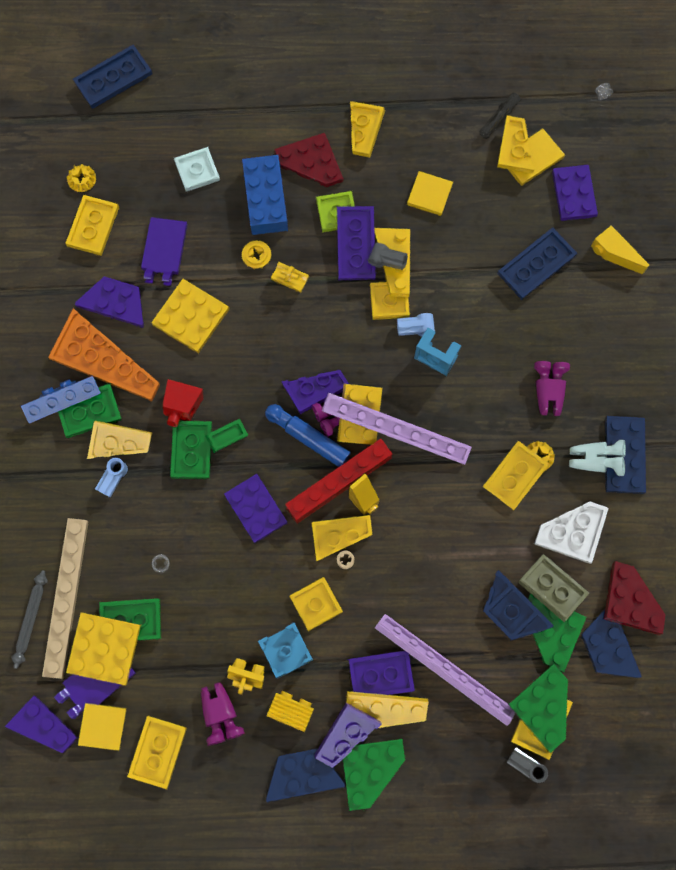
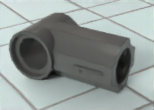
M375 243L368 262L378 268L388 266L403 270L407 264L408 255L407 253L391 250L384 244Z
M518 748L514 749L506 762L533 782L542 783L548 777V770L544 765L538 763ZM536 767H540L543 771L540 779L533 777L532 772Z

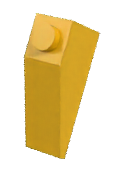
M612 226L596 237L591 245L594 252L603 259L643 274L649 267V264Z
M364 474L350 486L349 499L363 515L366 513L372 514L378 508L379 498L368 476Z

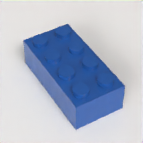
M272 155L242 159L252 235L288 231L279 156Z

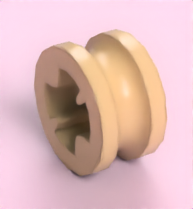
M349 551L340 552L337 556L338 566L342 569L351 568L354 564L353 554ZM344 555H348V559L351 558V562H348L347 565H343V561L340 562V558H344Z

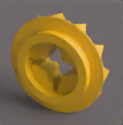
M81 164V166H74L72 170H69L67 182L74 191L85 192L94 186L96 174L89 165L84 166ZM83 173L85 178H82L80 183L77 177H80V174Z
M262 241L249 242L242 250L243 261L247 267H252L254 270L256 268H263L270 261L271 250ZM254 250H255L258 254H261V255H259V256H260L259 261H258V259H256V257H253V256H254Z
M536 441L527 446L535 454H537L539 449L542 455H547L542 458L549 463L545 470L552 466L555 454L552 447L547 445L546 442Z

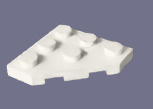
M588 502L540 525L534 544L591 564L608 508Z

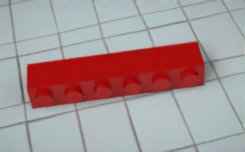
M379 439L286 503L287 511L298 524L349 489L364 474L368 476L391 460L392 452L383 440Z

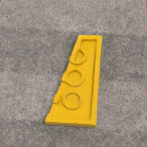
M374 228L377 243L384 244L391 250L407 253V264L403 270L388 266L383 267L390 296L409 297L410 229Z
M347 691L346 703L379 720L382 723L379 728L426 721L428 699Z

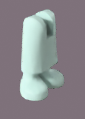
M618 440L612 446H607L606 442L570 447L571 455L585 456V459L569 460V467L595 472H606L607 467L614 469L618 476H624L625 461L623 457H625L626 451L625 440ZM607 455H615L618 457L607 458Z

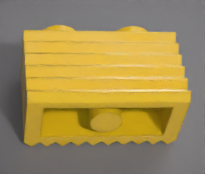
M284 691L281 694L276 693L267 716L305 732L314 711L311 708L312 703L300 699L299 702L292 700L293 695Z

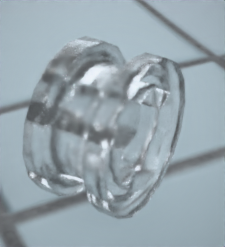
M604 83L595 89V93L598 94L599 100H603L611 96L613 90L610 88L609 83Z
M156 555L152 560V567L157 573H165L170 567V561L165 555ZM157 560H166L163 569L161 567L160 569L156 568L158 565Z

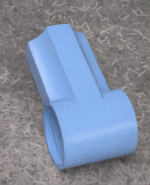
M431 313L419 314L417 317L397 319L398 336L414 334L423 336L427 328L435 331L433 314Z
M119 458L110 459L107 463V469L95 490L111 498L121 478L127 474V465ZM116 464H121V470L114 472L113 467Z

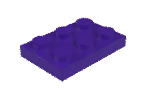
M589 165L553 168L552 175L560 220L597 217L598 212Z
M258 474L224 493L254 544L288 523Z
M406 651L348 659L353 692L393 695L415 691L409 653Z

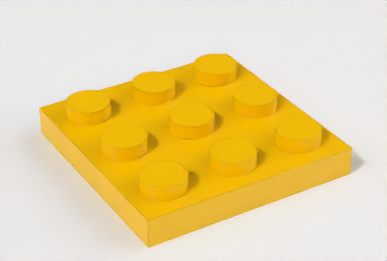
M182 279L151 323L159 330L199 354L229 311V306Z
M81 613L66 673L126 686L141 625Z

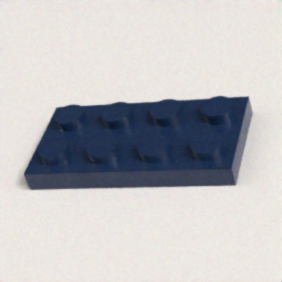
M133 44L73 78V81L93 109L151 76L152 70Z
M552 227L502 267L497 274L523 300L575 258L578 253Z
M606 416L605 442L607 446L614 445L618 440H625L626 451L625 457H623L625 461V475L618 476L613 468L607 467L605 472V492L645 494V418ZM607 455V458L618 457L615 455Z

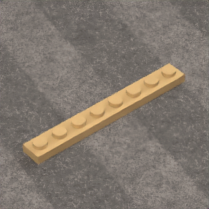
M67 519L42 677L64 679L89 521Z

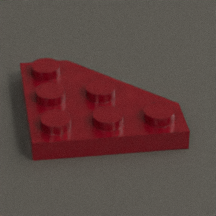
M325 133L274 149L275 154L279 156V164L282 169L291 170L303 178L317 181L324 187L343 182V176Z
M617 561L613 562L604 619L656 635H662L666 615L635 567Z

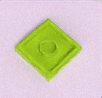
M352 191L316 197L322 232L337 230V207L355 206Z

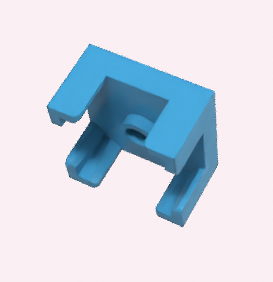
M427 328L416 346L414 358L447 376L458 358L457 354L461 345L452 342L445 354L432 347L431 340L435 335V331Z
M295 623L285 627L286 629L270 637H265L258 641L277 679L313 661Z

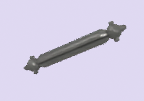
M44 570L34 578L36 585L31 592L16 644V653L11 657L16 669L25 661L23 654L28 647L43 594V585L48 582Z

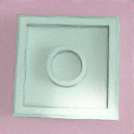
M208 147L174 158L186 192L220 181Z

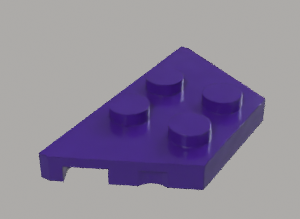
M104 276L75 303V306L142 328L144 327L141 294L137 286Z

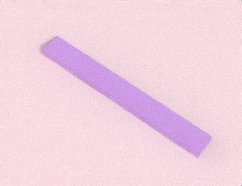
M331 393L327 394L321 410L464 465L472 448L466 444Z
M384 614L375 629L506 726L509 725L515 712L506 702L388 615Z

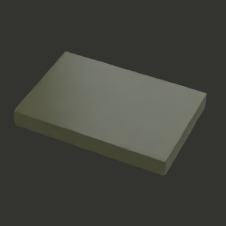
M544 554L518 582L563 622L570 617L589 594L587 590Z

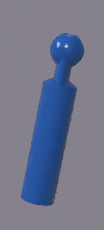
M273 404L267 407L265 415L270 422L278 424L285 429L286 433L336 466L340 467L346 463L351 454L350 451L298 417L291 416L280 405Z

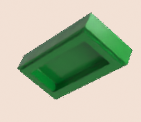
M237 419L207 434L205 437L215 453L247 437L248 433L241 420Z

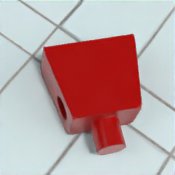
M168 379L163 401V413L165 416H169L167 424L177 427L180 420L190 421L203 400V389Z

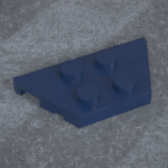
M499 570L496 572V577L483 611L512 641L554 627Z
M604 609L581 634L595 672L633 678L642 677L621 624L605 620Z
M318 749L278 756L266 801L270 802L345 787V784L334 768L315 758L314 755Z

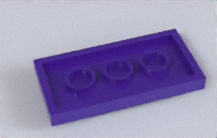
M374 206L337 207L338 280H375V266L368 262L375 244Z

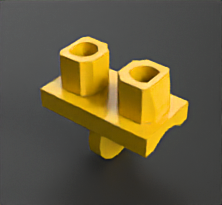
M278 262L271 276V280L300 293L309 278V275L296 270L295 267H289Z
M237 658L232 666L229 665L227 678L234 680L232 686L239 687L238 694L242 695L244 689L252 691L253 687L262 689L264 667L254 664L252 672L244 670L246 662Z

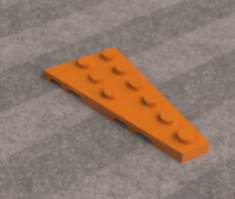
M74 308L72 309L48 358L153 401L160 383L91 325L89 321L84 319Z

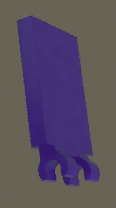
M151 217L141 265L142 270L145 271V283L153 284L156 272L163 273V285L171 286L173 274L179 275L187 222Z
M132 667L128 680L136 674ZM72 674L63 682L66 688L60 691L54 698L58 703L62 704L70 697L76 706L71 708L67 714L71 719H75L84 711L85 703L100 705L122 685Z

